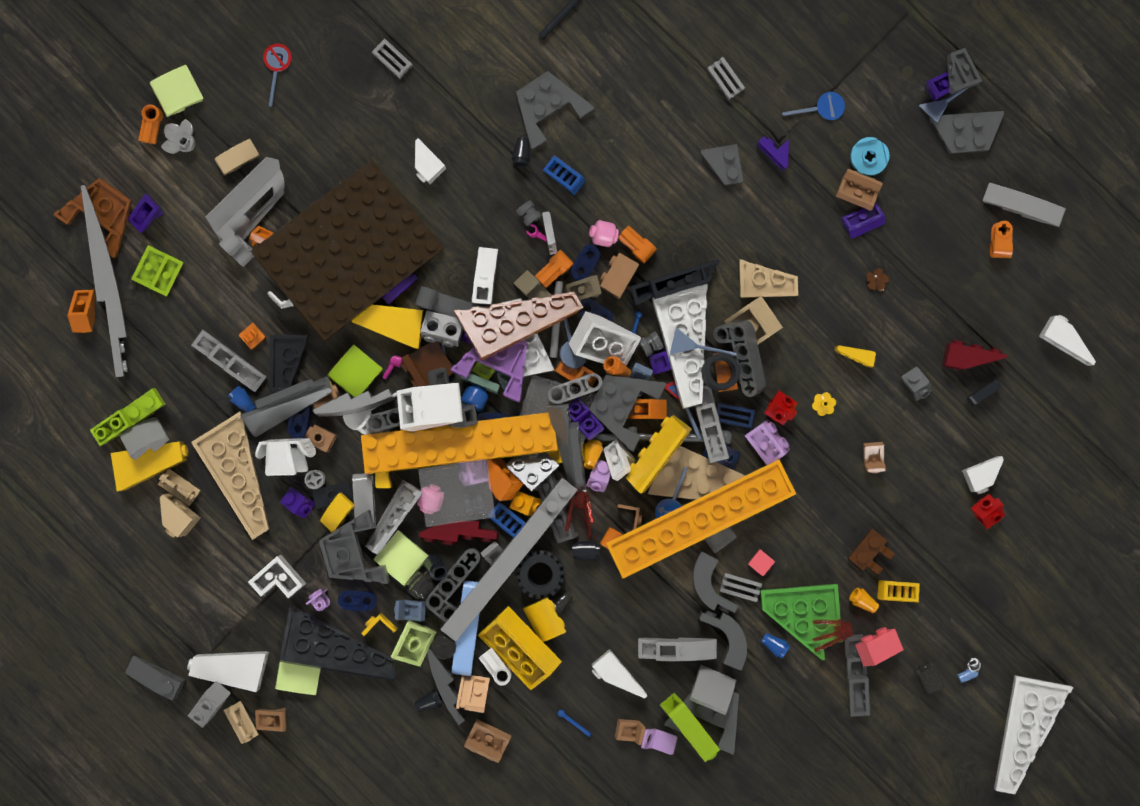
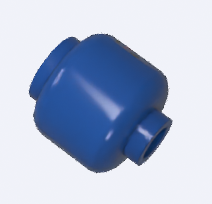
M476 384L468 386L461 397V404H475L476 412H482L489 398L486 389Z

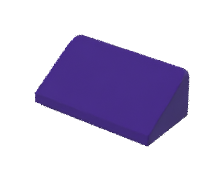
M875 202L871 211L862 208L842 217V221L852 239L884 225L885 215Z

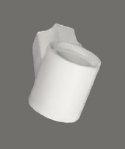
M490 648L479 657L498 685H505L511 680V670L506 667L493 648ZM505 671L508 674L507 680L501 681L498 678V672Z

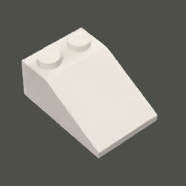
M585 311L569 345L577 356L604 364L608 357L616 356L627 365L641 337L601 316Z

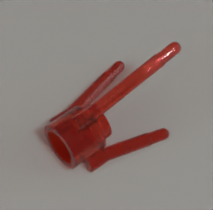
M575 492L574 497L570 499L565 531L567 532L569 529L573 507L576 505V509H584L588 537L591 538L590 523L594 524L589 492Z
M843 619L813 620V624L837 625L834 626V632L813 638V641L816 642L836 636V639L815 648L814 652L823 650L840 641L847 640V637L853 636L852 626L849 621L843 622Z

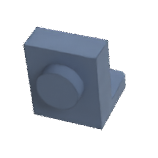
M635 363L629 378L649 381L653 370ZM642 391L639 392L638 397L642 396Z
M396 601L394 607L395 620L425 621L426 601Z

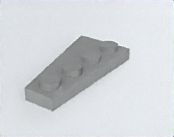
M402 480L376 529H374L365 545L371 552L377 555L380 553L423 492L405 480Z

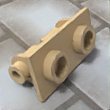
M168 469L159 478V486L188 506L191 505L201 491L171 469Z
M241 701L224 710L241 744L259 735Z

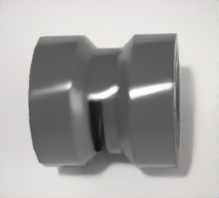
M531 200L516 210L517 214L523 217L527 227L542 217L541 213L534 208L535 205Z
M655 331L649 337H643L639 341L646 357L651 355L653 351H659L664 348Z

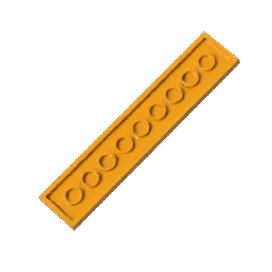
M548 412L482 420L465 428L443 425L413 432L400 430L361 435L365 474L558 451L556 432L552 427Z
M777 460L606 543V546L623 579L796 495V492L780 460Z

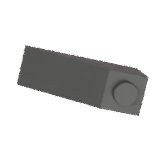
M133 655L125 672L155 693L170 700H174L179 696L186 679Z

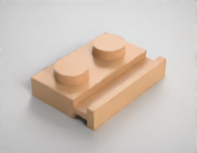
M462 675L456 709L461 707L468 711L484 713L490 678Z

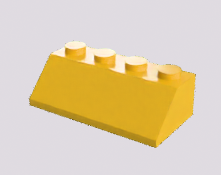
M674 415L664 419L660 425L663 427L659 433L655 432L649 440L651 442L647 449L644 447L638 455L640 458L638 462L630 465L631 471L628 472L629 474L626 479L639 493L645 492L692 430V428Z
M509 606L478 634L489 648H493L500 659L530 690L549 677L562 662Z

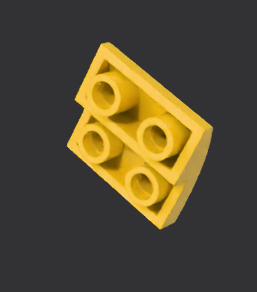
M548 597L523 608L536 635L543 642L566 632L563 620L557 616L555 605Z

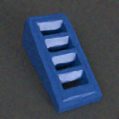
M555 155L543 169L546 174L574 195L586 181L582 175ZM558 163V164H559L558 168L554 171V173H552V172H551L552 169H553V168L556 166V164ZM565 168V171L558 177L562 169ZM571 173V176L568 178V180L564 182L568 174Z
M498 502L487 516L513 538L526 524L501 502ZM503 509V510H504V513H503V514L499 517V519L497 520V519H496V516H497V515L500 513V511ZM509 514L510 517L508 518V520H507V521L504 523V525H503V524H502L503 520H504V519L507 517V515ZM515 519V524L511 527V529H508L509 525ZM520 524H521V525H522L521 528H520V529L516 532V534H515L514 532L516 531V529H517V528L520 526Z

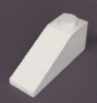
M1061 315L1050 317L1039 337L1085 365H1094L1096 361L1073 325L1068 323L1069 320Z
M610 649L592 663L594 668L592 672L598 679L602 677L605 682L642 698L647 697L644 689Z

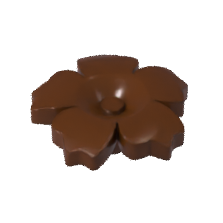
M877 268L873 273L868 272L866 275V280L869 282L867 284L869 290L877 288L879 292L884 291L886 287L884 283L889 282V277L886 274L882 275V269Z

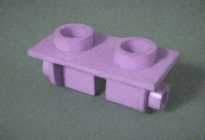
M328 589L315 591L308 597L310 601L306 605L311 603L317 611L327 608L330 605V599L325 594Z

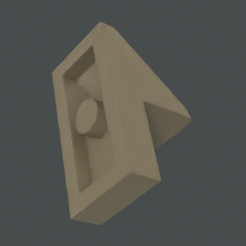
M528 270L514 282L516 287L529 300L536 297H551V294L543 287L540 281Z
M597 275L566 285L567 293L575 292L580 301L596 298L602 294Z

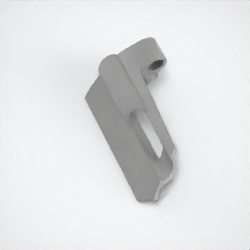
M266 157L206 216L207 221L220 240L219 245L243 267L254 257L250 253L252 248L244 239L284 194V177L280 170L278 159ZM272 187L273 196L257 212L250 211L249 209Z

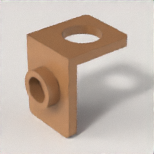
M617 504L619 508L636 510L632 530L636 529L637 526H641L642 515H639V507Z

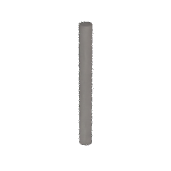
M556 281L555 295L562 294L563 282ZM560 322L552 326L550 358H557Z

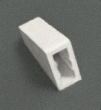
M269 652L197 654L193 659L189 660L187 670H190L189 676L212 682L217 681L220 684L257 692L261 687Z

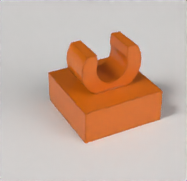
M257 226L249 239L253 240L252 247H255L257 243L263 242L273 232Z
M255 323L250 324L239 334V337L251 350L267 338Z

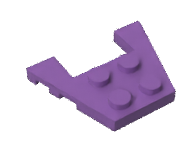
M521 341L482 361L473 347L452 367L451 372L467 379L477 361L510 376L511 379L503 396L519 403L521 400L528 344L525 341Z

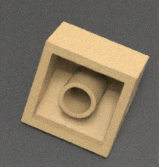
M762 296L725 320V323L741 320L750 321L754 326L757 344L783 328Z
M163 494L160 497L162 525L166 528V533L173 538L175 536L177 538L186 536L201 517L172 494Z

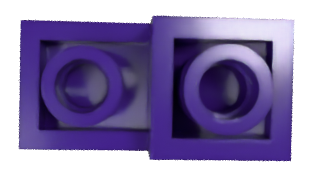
M579 397L569 404L572 421L579 422L580 430L589 441L604 430L602 424Z

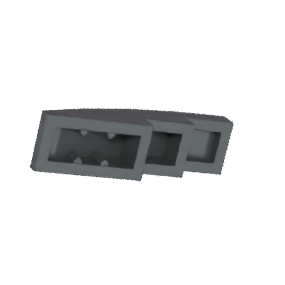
M863 634L844 635L846 681L851 717L870 715L867 666H863L855 646L861 642V638L864 637Z
M431 647L427 654L436 686L447 709L457 724L460 725L465 721L466 717L460 709H456L455 703L457 702L458 694L450 684L455 677Z

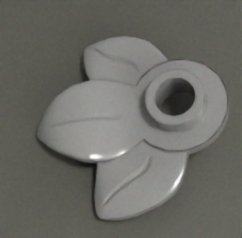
M186 119L182 121L180 126L173 123L167 124L164 128L167 140L162 144V149L171 154L179 151H192L195 147V139L192 136L193 125Z

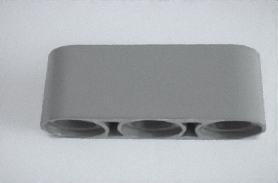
M592 373L550 388L547 394L548 399L552 403L560 404L594 392L602 386V379L598 374ZM594 376L598 380V385L591 388L588 385V379ZM573 383H577L580 386V391L577 394L570 392L569 388ZM558 389L561 391L562 397L560 400L555 401L552 399L551 394L554 390Z
M353 474L354 516L356 518L370 510L375 525L372 529H376L373 474Z

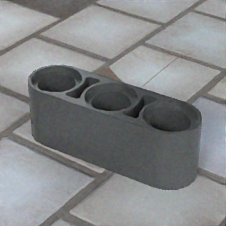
M398 408L371 415L366 421V430L370 434L400 428ZM389 416H396L398 423H392ZM371 421H378L380 428H373Z

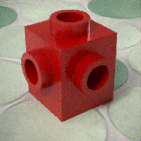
M778 390L769 402L764 414L784 426L788 419L791 421L796 415L797 411L795 408L798 402Z
M990 494L980 499L971 507L975 518L987 530L995 523L1000 522L1005 516L1002 509L1004 507L1003 503L998 498L994 499Z

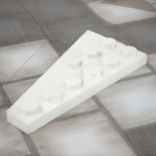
M708 284L692 287L658 299L652 298L682 409L702 404L703 379L701 370L704 364V350L697 348L670 355L676 327L698 345L705 346L706 291Z
M1014 676L994 786L996 791L1016 793L1026 775V770L1036 757L1037 750L1042 746L1053 726L1055 717L1060 708L1062 709L1065 704L1066 697L1071 693L1072 686Z

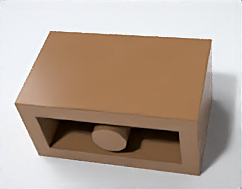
M621 253L617 257L615 255L612 257L608 264L611 266L608 273L604 272L599 279L601 283L600 288L618 299L622 296L639 266L638 263Z

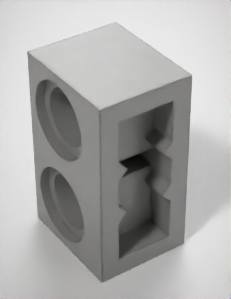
M427 310L421 328V338L430 343L440 342L446 347H458L463 332L458 319ZM435 325L438 328L435 331H430L428 327ZM454 330L456 334L449 336L447 331Z
M215 681L202 695L188 717L203 728L215 716L231 693Z

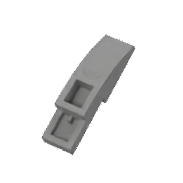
M681 637L678 639L639 638L638 658L656 659V661L717 659V639Z

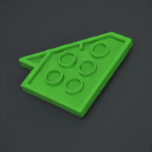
M838 584L760 590L762 610L821 660H825V643L843 642Z

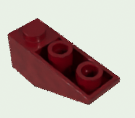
M953 340V343L946 344L942 366L963 370L1007 358V355L1002 354V350L991 348L990 351L983 350V346L972 344L969 347L964 345L965 342Z

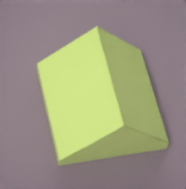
M409 620L391 658L420 667L436 635V631L413 620Z

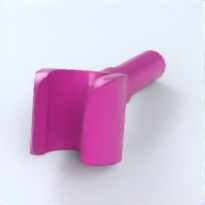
M531 224L530 226L535 228V232L531 234L526 231L527 234L532 238L538 237L547 242V237L539 232L535 225Z
M395 355L390 359V365L383 375L384 379L388 378L394 366H401L402 357Z

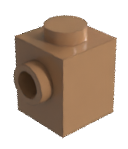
M319 425L310 427L305 437L310 439L313 446L325 452L330 451L338 436Z

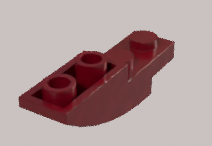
M457 520L430 527L420 532L419 537H422L423 541L434 542L435 539L442 540V544L448 545L458 542L459 535H462V539L473 540L474 537H481V541L493 542V539H497L498 531L480 529V521Z

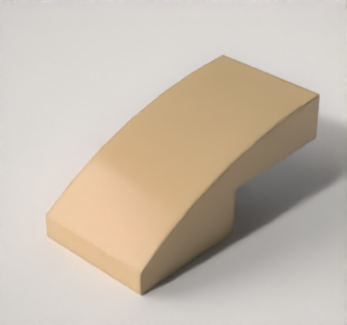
M248 139L220 154L214 160L223 175H227L241 168L243 164L258 158L259 153L252 141Z

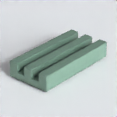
M471 373L467 379L461 377L462 381L471 385H479L486 389V391L498 394L500 389L499 384Z

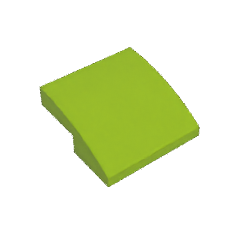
M148 245L131 280L167 296L184 262Z
M353 345L327 376L355 398L368 389L370 384L382 372L383 368Z

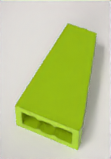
M675 693L660 704L665 713L705 762L712 760L717 755V752L720 750Z

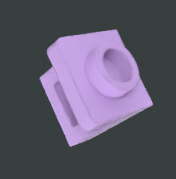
M598 459L595 469L591 471L587 487L594 491H605L611 475L607 462Z

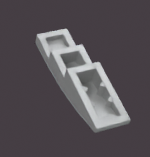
M989 183L983 198L984 203L1002 207L1003 210L1020 214L1022 217L1060 227L1066 208L993 183Z
M203 329L191 344V346L206 355L207 358L254 392H256L266 378L263 373Z
M706 385L703 386L702 404L696 405V411L710 463L728 459L729 455L712 390Z
M389 389L375 396H372L367 391L355 398L346 393L313 411L318 417L342 416L379 407L395 400Z

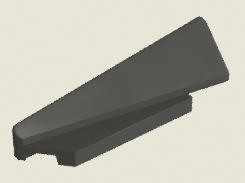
M324 377L314 382L312 379L306 380L256 400L255 403L258 409L240 415L241 419L253 436L257 437L331 393L332 388L329 378Z
M569 404L548 406L547 410L552 427L556 432L557 445L568 483L577 489L575 494L587 493L579 422H571Z

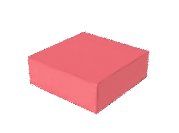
M759 549L748 562V565L764 576L775 561Z

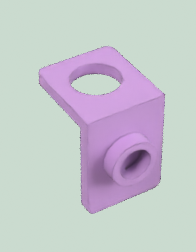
M646 729L641 748H653L673 755L678 737L658 729Z

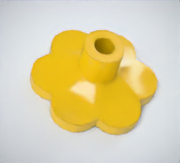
M828 392L822 395H815V402H813L812 408L817 411L818 415L832 414L836 400L831 398Z

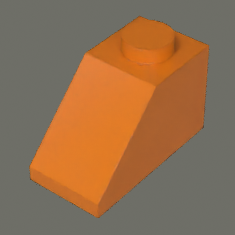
M75 290L67 315L73 333H86L93 330L95 323L94 290Z
M636 399L627 419H665L667 417V400Z
M502 458L488 459L489 489L493 492L494 497L500 501L512 500L523 483L505 466L507 463Z

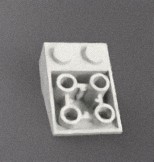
M459 383L412 387L397 391L400 429L413 432L463 422Z

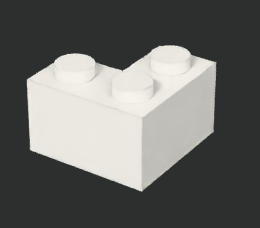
M282 555L273 559L248 581L260 596L265 595L277 585L287 598L293 596L306 584Z

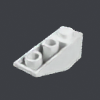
M479 247L472 295L473 304L491 306L493 302L498 249Z

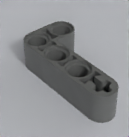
M423 286L420 287L415 303L417 307L455 318L457 317L454 314V310L461 309L462 311L469 310L472 307H483L438 293L433 289Z
M748 320L727 322L716 327L713 332L714 339L719 343L732 342L733 351L737 353L735 359L740 367L739 379L743 393L747 397H753L764 391L766 381L753 324Z
M469 548L463 553L449 570L446 577L440 581L426 599L428 609L444 622H447L449 619L445 616V610L452 609L455 612L457 606L448 599L481 559V553L476 548ZM468 553H476L475 558L477 560H472L468 566L461 562V560L467 561L469 558ZM455 568H464L465 575L458 577L455 574ZM446 581L450 582L453 586V589L449 592L445 591L442 587ZM431 597H438L440 605L433 606L430 603Z

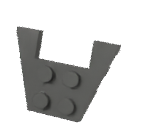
M549 71L516 91L532 150L547 141L537 124L566 104L570 103L580 119L594 110L590 103Z
M606 375L589 410L631 451H634L641 436L624 428L623 425L640 391L659 399L666 383Z
M367 510L319 540L330 578L358 579L365 582L376 581L383 584L389 583L390 579L386 565L366 568L356 533L375 527L370 510Z
M733 691L727 713L724 715L689 700L690 692L683 701L694 716L723 728L724 730L717 746L723 751L734 754L739 693ZM670 718L665 720V726L680 732Z

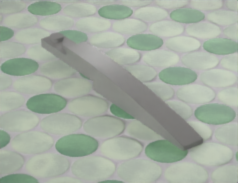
M83 185L81 186L96 298L97 302L105 301L115 376L121 377L125 376L124 372H128L127 362L122 360V353H125L124 342H120V338L127 337L123 308L107 243L88 190Z
M561 478L440 630L455 642L572 498L577 491L575 487Z

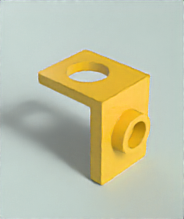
M380 613L376 618L372 616L365 623L367 628L361 634L365 636L379 620L393 632L398 628Z

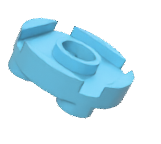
M866 137L859 140L850 153L852 167L858 173L865 176L879 174L889 161L887 146L874 137ZM867 152H870L871 155L874 154L875 158L872 159V162L865 159Z

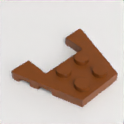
M99 178L88 186L87 190L100 225L110 231L105 239L109 254L112 258H117L132 200L105 180ZM82 192L53 215L67 225H70L79 210L84 212Z

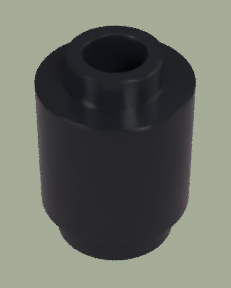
M577 541V543H573V558H578V560H596L597 556H600V544L596 545V541Z
M430 555L424 560V569L432 579L442 580L446 577L447 566L438 555Z

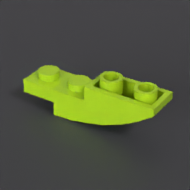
M153 388L125 408L109 416L90 431L99 446H102L118 437L128 428L153 415L155 411L165 405V402L157 389Z

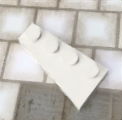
M538 333L523 340L528 344L524 376L554 371V367Z

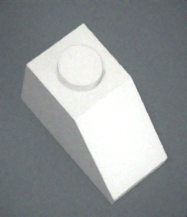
M418 138L415 141V169L418 172L416 176L423 183L427 181L431 184L446 167Z
M1002 456L994 457L962 470L971 492L981 494L989 490L988 487L994 484L1004 459Z

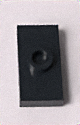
M350 481L312 490L316 509L329 506L339 493H343L349 500H354Z

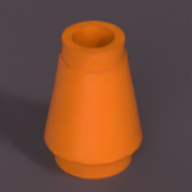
M610 356L604 362L603 367L607 374L629 378L631 370L618 357Z

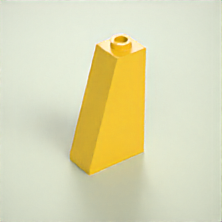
M372 305L352 320L357 325L414 349H420L421 328L424 320L423 310Z
M179 441L164 444L156 452L149 448L136 460L130 457L127 450L111 453L117 491L127 490L186 461V456H188L187 445Z

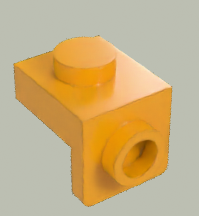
M518 491L511 502L510 508L527 516H532L542 504V500Z

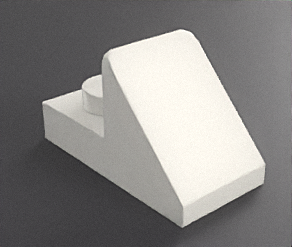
M615 439L603 450L612 479L618 481L631 471L630 465L636 460L619 439Z

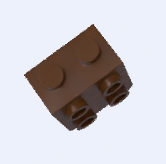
M436 341L428 343L412 354H407L401 358L403 360L401 366L406 373H411L413 377L411 382L414 387L430 386L428 371L446 368L447 376L453 374L451 372L453 366Z

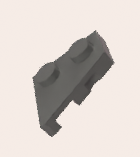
M966 48L952 52L947 56L950 94L976 86L982 82Z
M737 144L700 151L702 157L706 159L724 186L744 182Z

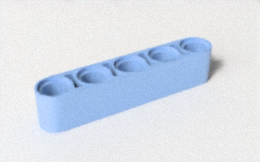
M464 580L461 603L478 582ZM480 613L455 643L452 674L471 676Z

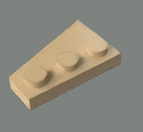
M739 259L740 298L798 296V276Z

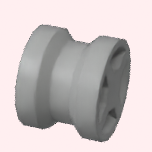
M311 470L305 475V484L311 489L321 488L326 482L325 474L320 470Z

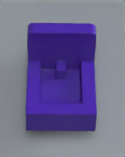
M293 487L289 488L280 501L293 514L302 518H306L315 505L312 500L306 498Z

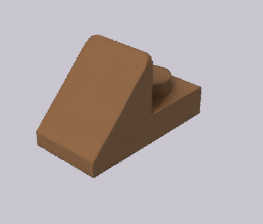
M286 708L255 710L256 730L286 731Z

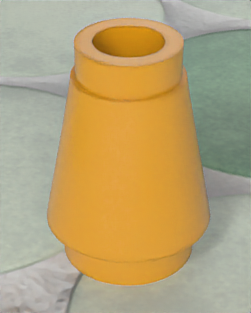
M592 439L588 440L584 445L583 466L585 468L595 469L603 451L600 441Z
M854 589L849 597L852 605L872 614L879 607V604L864 589Z

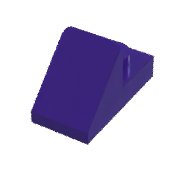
M948 72L930 79L924 85L933 102L950 93Z
M763 136L758 141L757 146L784 171L788 167L789 140L777 150L775 142Z
M145 194L128 220L142 233L146 231L153 219L163 215V212Z

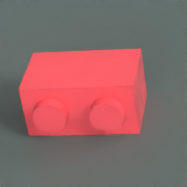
M883 627L876 630L875 635H867L861 638V642L855 646L863 666L877 665L903 651L895 629Z

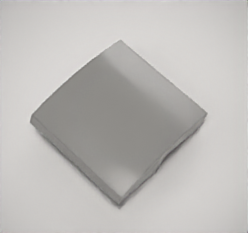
M157 417L141 421L119 435L130 457L134 460L138 459L149 448L156 452L170 440Z
M701 665L698 669L689 700L726 715L736 679Z

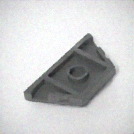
M1004 111L942 115L938 123L931 117H929V121L935 126L938 131L937 134L944 141L949 154L985 152L991 147Z

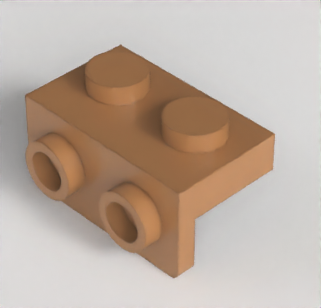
M847 169L841 180L836 197L871 211L883 183L857 171Z
M477 719L464 747L491 761L499 763L511 735Z

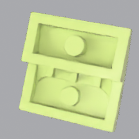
M187 65L174 69L150 82L167 117L184 111L188 106L203 101V96Z
M398 530L373 560L380 566L386 565L387 572L405 586L421 568L424 560L429 555Z
M279 662L275 689L316 695L320 669Z

